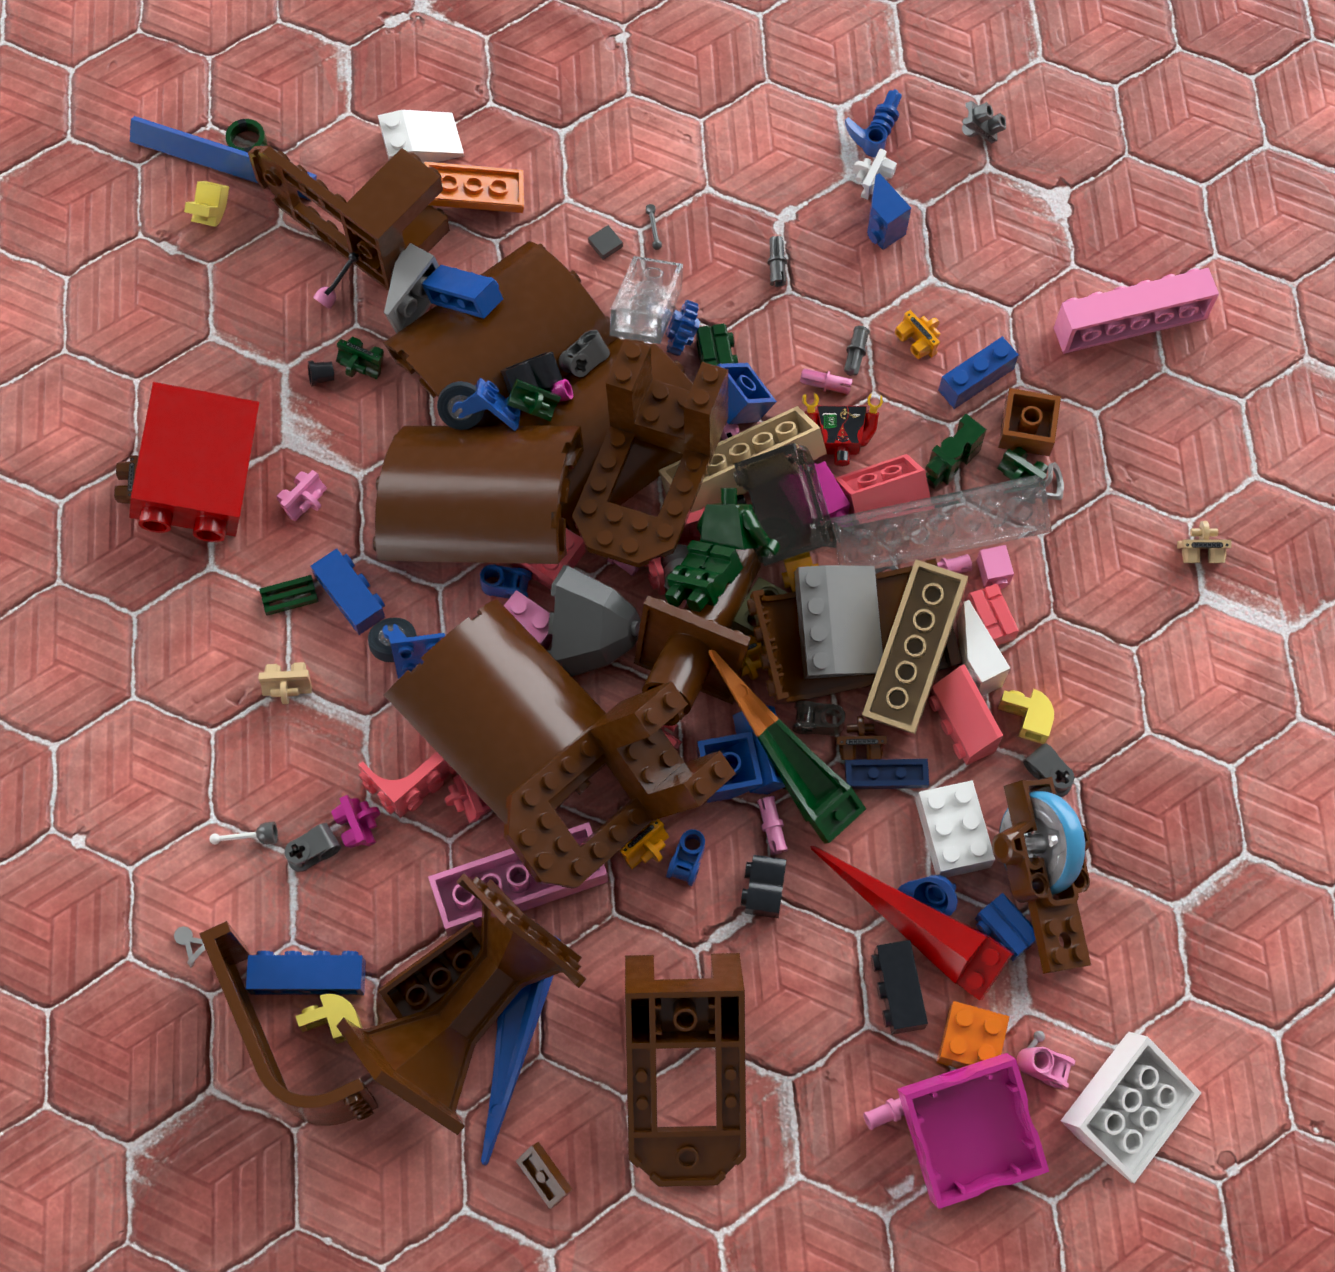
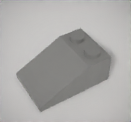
M412 243L400 253L395 262L384 314L396 334L421 317L430 307L431 302L422 283L439 267L434 255Z

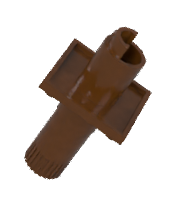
M736 549L743 569L732 584L727 583L723 594L717 597L719 601L715 606L706 604L701 612L690 609L687 603L684 609H680L662 599H656L651 596H647L643 604L634 664L651 672L642 688V693L672 681L688 704L665 724L667 726L676 725L679 720H682L690 712L700 691L732 705L735 701L734 696L710 657L709 650H715L741 679L751 637L744 635L740 631L731 630L761 567V559L753 549Z

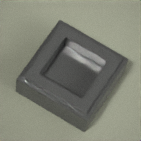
M609 225L588 237V243L603 260L623 247V242Z

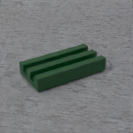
M311 575L259 589L266 616L319 602ZM311 593L310 596L298 598L273 606L269 605V603L277 602L284 599L287 600L294 598L295 596Z

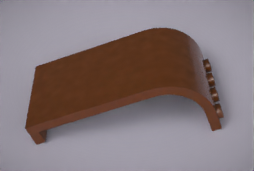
M936 558L925 561L926 563L938 566ZM913 566L875 574L883 652ZM763 589L752 591L750 599L747 600L750 616L755 617L754 636L757 643L761 642L763 653L760 654V661L763 670L767 669L769 680L766 681L769 696L774 697L775 704L805 701L873 685L876 674L803 679L796 592L764 596ZM953 626L937 671L956 667L962 663Z
M227 921L199 933L254 1068L265 1088L294 1116L311 1124L322 1126L338 1125L355 1118L360 1121L373 1115V1110L378 1108L377 1102L360 1078L333 1091L315 1096L299 1095L287 1089L236 966L237 963L248 959L250 953L247 946Z

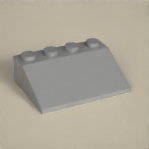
M822 565L798 567L794 572L803 679L876 674L883 650L875 566Z

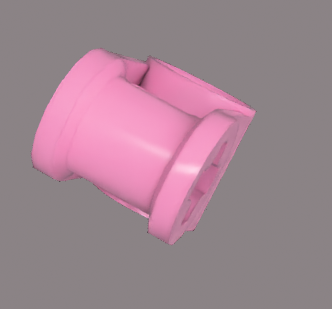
M1046 1047L1024 1048L1017 1055V1064L1020 1071L1043 1081L1049 1086L1058 1089H1068L1067 1079L1071 1066L1075 1065L1073 1058L1056 1053ZM1034 1056L1036 1057V1060H1037L1036 1065H1035V1063H1034Z

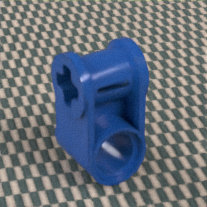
M489 564L480 572L481 589L486 595L507 599L517 590L528 598V583L532 579L533 574L523 568H510ZM496 577L499 581L490 584L486 582V579Z
M690 829L682 834L676 852L670 861L666 878L675 877L688 882V885L693 887L705 851V838L700 831ZM689 839H696L699 841L700 847L696 850H689L686 848L685 843Z

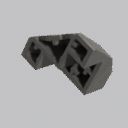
M563 565L551 585V596L555 597L554 612L549 614L548 634H553L552 647L547 652L572 677L607 666L632 649L638 640L641 619L637 610L616 590L569 566Z

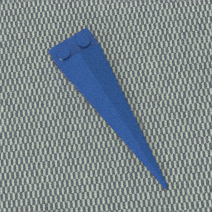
M553 976L522 988L498 1017L492 1087L481 1162L485 1166L489 1163Z

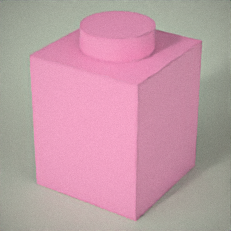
M1006 545L980 550L976 561L984 588L994 584H998L999 589L1007 587L1012 581L1014 572Z

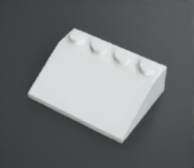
M1128 1032L1061 1119V1122L1088 1148L1130 1182L1135 1183L1200 1096L1201 1092L1148 1036Z

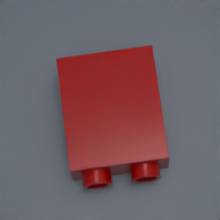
M153 382L132 488L129 518L138 519V525L141 528L156 533H166L171 530V526L193 529L194 537L207 542L224 541L225 535L236 537L260 402Z

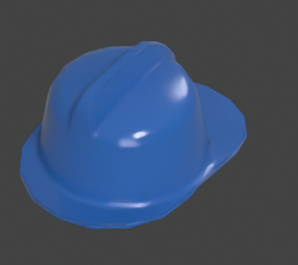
M930 875L925 878L909 881L898 888L899 891L948 916L952 915L957 908L956 883H951L944 876Z

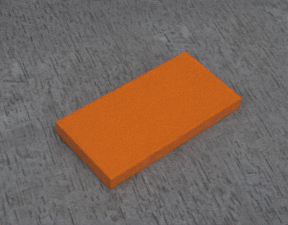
M424 162L429 168H435L442 177L443 191L429 206L523 213V170Z

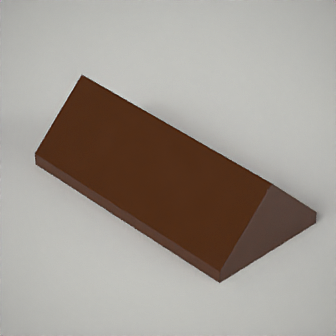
M471 921L380 987L378 992L395 1017L399 1019L433 1008L480 952L481 934Z

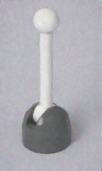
M266 822L261 824L256 832L222 836L212 834L209 840L212 844L216 845L220 841L257 837L262 844H276L278 841V830L275 822Z

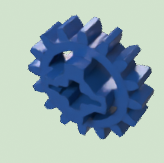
M685 300L681 311L675 310L673 312L665 334L669 338L667 352L680 356L685 345L691 346L700 325V321L697 318L698 303Z

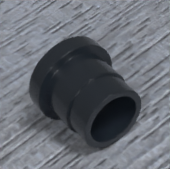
M311 360L307 362L311 387L317 386V383L334 381L332 361L314 363Z

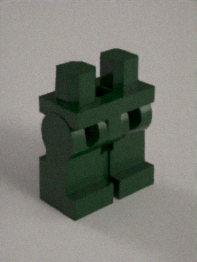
M967 413L959 420L956 434L953 437L944 439L941 447L936 445L932 449L930 460L925 470L927 471L928 485L933 489H936L942 481L948 485L953 480V476L957 473L960 464L963 462L967 465L981 450L987 429Z
M691 540L687 546L689 553L681 565H677L666 578L670 588L666 592L665 597L670 605L679 607L683 600H686L690 609L701 612L706 604L711 606L717 604L719 601L717 597L723 594L727 583L732 584L743 569L736 549L714 545L713 547L709 543Z

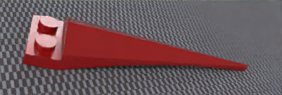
M810 846L813 852L905 938L910 940L951 981L958 984L979 1001L983 1000L1014 953L992 937L899 891L819 847Z

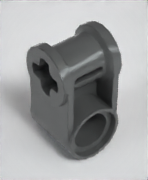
M590 330L584 333L567 350L562 352L559 357V367L564 372L572 373L577 377H584L599 363L606 360L610 355V351L597 330Z
M1047 743L1042 744L1023 760L1026 769L1038 780L1048 777L1053 778L1056 795L1063 797L1070 792L1075 779L1074 773ZM1056 779L1059 780V781L1062 780V779H1064V780H1065V783H1064V782L1057 783V782H1056Z
M322 823L289 842L285 848V856L292 870L303 872L317 863L334 856L340 851L341 845L329 825ZM300 853L303 857L298 859L295 854Z

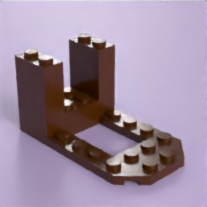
M254 146L248 152L256 181L263 189L268 187L275 195L272 200L278 208L347 260H349L350 253H357L359 259L357 262H353V264L388 291L395 262L400 253L410 243L429 252L450 231L447 214L440 208L436 209L433 206H429L443 191L440 173L435 168H429L423 164L416 154L408 153L403 148L348 202L340 194H333L329 191L321 180H314L301 165L296 166L290 162V159L282 151L277 152L270 146ZM297 190L341 222L345 235L338 230L332 221H325L321 218L313 207L305 206L301 202Z
M625 338L606 381L610 428L573 512L572 520L588 552L640 568L650 564L649 561L660 556L664 558L675 552L728 420V369L702 362L691 390L679 388L653 380L651 346ZM635 439L683 454L658 517L609 502Z
M672 681L620 701L507 796L506 809H508L507 824H504L503 837L536 883L560 885L571 889L579 887L651 821L700 807L736 774L721 751L684 762L664 734L661 727L688 705ZM599 757H602L631 800L579 845L548 801Z
M740 953L711 954V978L660 980L654 979V955H625L629 1161L650 1176V1180L658 1187L718 1185L726 1178V1174L735 1165L738 1166L746 1158L745 989ZM715 1048L716 1126L657 1127L656 1049Z

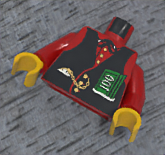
M815 393L814 402L808 404L806 402V394L802 396V403L807 406L805 414L820 427L827 455H834V464L836 466L843 467L849 465L850 455L859 454L860 447L866 446L876 433L879 419L877 409L883 403L882 396H880V403L877 405H873L870 402L872 393L868 396L869 410H867V406L818 405L819 397Z

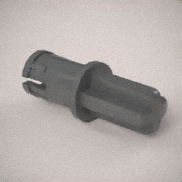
M772 236L769 239L770 258L767 260V264L770 266V285L781 287L786 285L785 265L787 264V258L784 257L783 238L781 236Z
M855 326L851 344L846 349L848 355L844 372L849 376H856L859 373L862 358L867 352L865 346L870 330L864 326Z

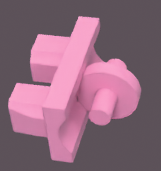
M313 470L309 474L301 471L294 480L296 487L291 492L286 489L277 495L280 505L293 521H296L310 507L316 511L321 508L318 499L323 495L327 487L320 480L318 473Z

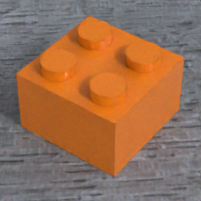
M953 1001L948 1010L936 1063L959 1069L1001 1055L1010 1016Z

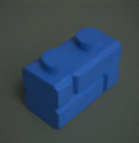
M1001 893L982 909L975 918L978 922L976 927L980 932L988 936L990 935V937L1014 953L1010 958L1012 961L1016 960L1036 943L1032 924L1004 893Z

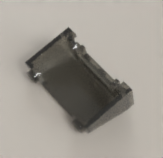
M791 443L734 464L736 469L734 472L735 481L739 487L742 486L745 490L749 491L755 515L761 527L769 538L775 539L780 544V550L775 556L770 552L767 557H762L760 555L762 546L756 548L757 557L764 566H773L837 547L835 532L813 458L806 446Z

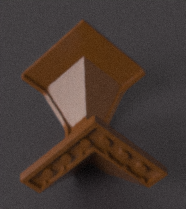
M465 873L457 880V883L482 903L481 949L440 1001L431 1009L367 1029L359 1028L344 1017L336 1026L376 1082L456 1135L465 1127L457 1116L456 1109L474 1048L519 991L527 985L558 973H564L578 988L586 980L579 972V969L582 967L578 963L582 958L580 955L525 915L491 879L486 884L479 877L475 876L474 879H471Z

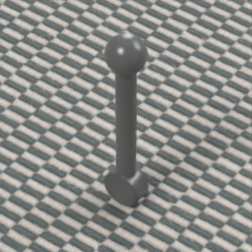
M649 204L646 206V213L650 217L654 238L652 246L655 250H659L662 247V243L658 238L654 217L656 207L653 204Z

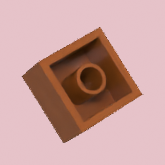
M1009 388L1004 404L998 448L1014 450L1017 447H1021L1027 453L1050 457L1055 444L1061 397Z

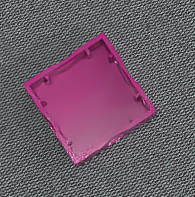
M1008 1053L897 1089L930 1201L938 1209L979 1196L991 1188L1012 1185L1049 1172L1038 1132L1030 1118L1028 1098L1017 1061Z

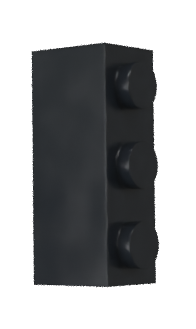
M906 940L877 945L874 951L875 954L871 955L873 971H878L880 982H877V992L879 999H884L886 1010L882 1011L885 1027H890L891 1035L925 1029L928 1021L911 941Z

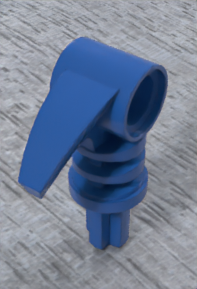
M896 89L890 90L884 103L877 105L873 121L867 129L861 128L849 117L845 119V126L849 135L857 145L863 148L865 154L870 157H876L879 149L885 150L887 136L890 135L894 122L899 118L897 107L902 94Z

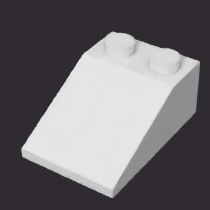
M399 110L378 115L389 160L401 148L408 153L416 154L423 164L424 162L437 163L464 156L453 113Z
M967 600L963 604L957 621L959 653L962 661L960 666L965 664L979 692L984 696L1003 686L1010 667L971 602Z

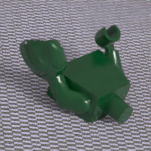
M721 488V503L707 504L697 523V529L701 535L700 542L712 544L713 547L714 545L745 550L762 546L760 549L762 557H767L770 552L775 556L780 550L778 541L769 538L753 512L752 505L737 504V488Z

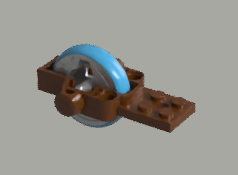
M1052 777L1030 781L1020 780L1005 785L1004 791L1008 808L1002 818L999 834L992 841V851L996 860L1003 863L1007 870L1013 897L1020 903L1028 902L1043 974L1090 966L1091 961L1077 903L1078 893L1087 891L1090 885L1085 861V851L1090 846L1089 832L1085 826L1081 825L1073 808L1063 798L1056 795ZM1057 894L1059 900H1054L1052 895ZM1059 935L1063 939V947L1059 943Z

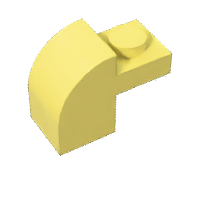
M197 181L195 200L185 203L184 212L192 214V222L216 227L221 222L226 209L229 186L208 181Z
M1033 689L1029 698L1019 691L1011 690L1008 692L1004 690L998 709L1024 717L1018 737L1041 744L1046 743L1054 720V709L1047 696L1036 689Z
M336 994L320 995L322 1007L318 1008V1005L307 1007L301 1011L302 1014L296 1016L298 1026L302 1032L328 1023L333 1039L337 1044L346 1041L336 1027L343 1017L359 1028H362L360 1018L352 1004L344 997Z

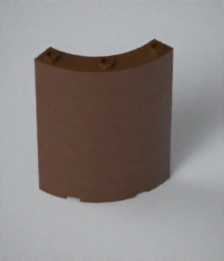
M528 241L481 274L496 280L503 300L484 319L436 305L385 341L384 345L396 364L403 367L410 374L416 372L421 377L419 379L420 384L433 398L439 397L441 391L453 382L463 381L475 386L481 377L485 382L491 381L498 387L499 393L507 399L509 392L500 370L539 354L553 352L563 378L569 373L560 369L559 357L563 351L573 345L584 333L590 330H597L606 346L616 340L618 336L614 331L616 329L614 322L608 316L605 317L596 302L582 286L577 273L573 270L569 271L542 244ZM454 399L451 402V408L454 405ZM458 408L455 413L460 414L463 410ZM485 409L482 419L475 426H497L502 420L488 409Z
M629 328L619 335L616 340L607 346L610 351L609 357L599 363L584 377H577L572 373L563 377L562 379H567L571 384L573 398L567 401H559L551 422L524 411L520 412L519 426H581L584 451L580 455L575 468L568 470L566 477L570 480L567 503H562L561 518L566 519V528L580 536V533L573 523L572 515L610 428L606 381L624 339L651 346L653 380L689 391L693 385L684 374L685 370L680 362L677 360L673 361L662 349L648 339L647 335L642 331L637 332ZM502 421V422L499 423L497 426H508V425L505 424V423ZM635 439L609 502L621 506L660 476L658 470L680 461L683 454Z
M403 426L394 435L386 453L381 474L376 479L377 498L373 549L377 552V560L559 564L567 555L566 519L561 518L562 503H567L570 486V480L566 478L568 470L575 468L580 455L584 451L581 426H518L516 431L509 426H473L464 430L454 429L449 426Z
M496 598L477 611L478 616L472 620L469 617L444 636L421 657L424 663L422 665L419 663L411 672L407 670L384 696L496 815L507 824V796L605 715L606 712ZM599 757L548 801L555 811L573 793L577 792L580 795L591 785L589 779L606 765L603 758Z

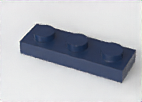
M928 759L845 760V782L852 789L928 788Z

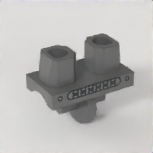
M973 101L965 103L969 114L968 118H964L962 121L963 133L968 137L981 135L990 143L998 141L997 133L1006 129L1005 116L1001 113L993 116V109L987 102L979 106Z

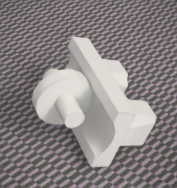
M879 149L872 166L870 165L872 161L869 158H865L864 162L857 161L853 166V172L857 175L856 181L862 182L863 178L865 179L861 197L867 200L870 194L873 193L875 175L880 173L885 177L892 178L896 171L897 163L886 158L887 151Z

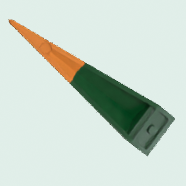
M709 650L710 657L804 820L811 824L823 843H830L866 810L865 806L851 786L814 754L752 692L715 650Z

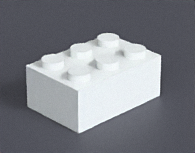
M973 780L919 792L915 802L935 874L947 878L991 868L995 857Z

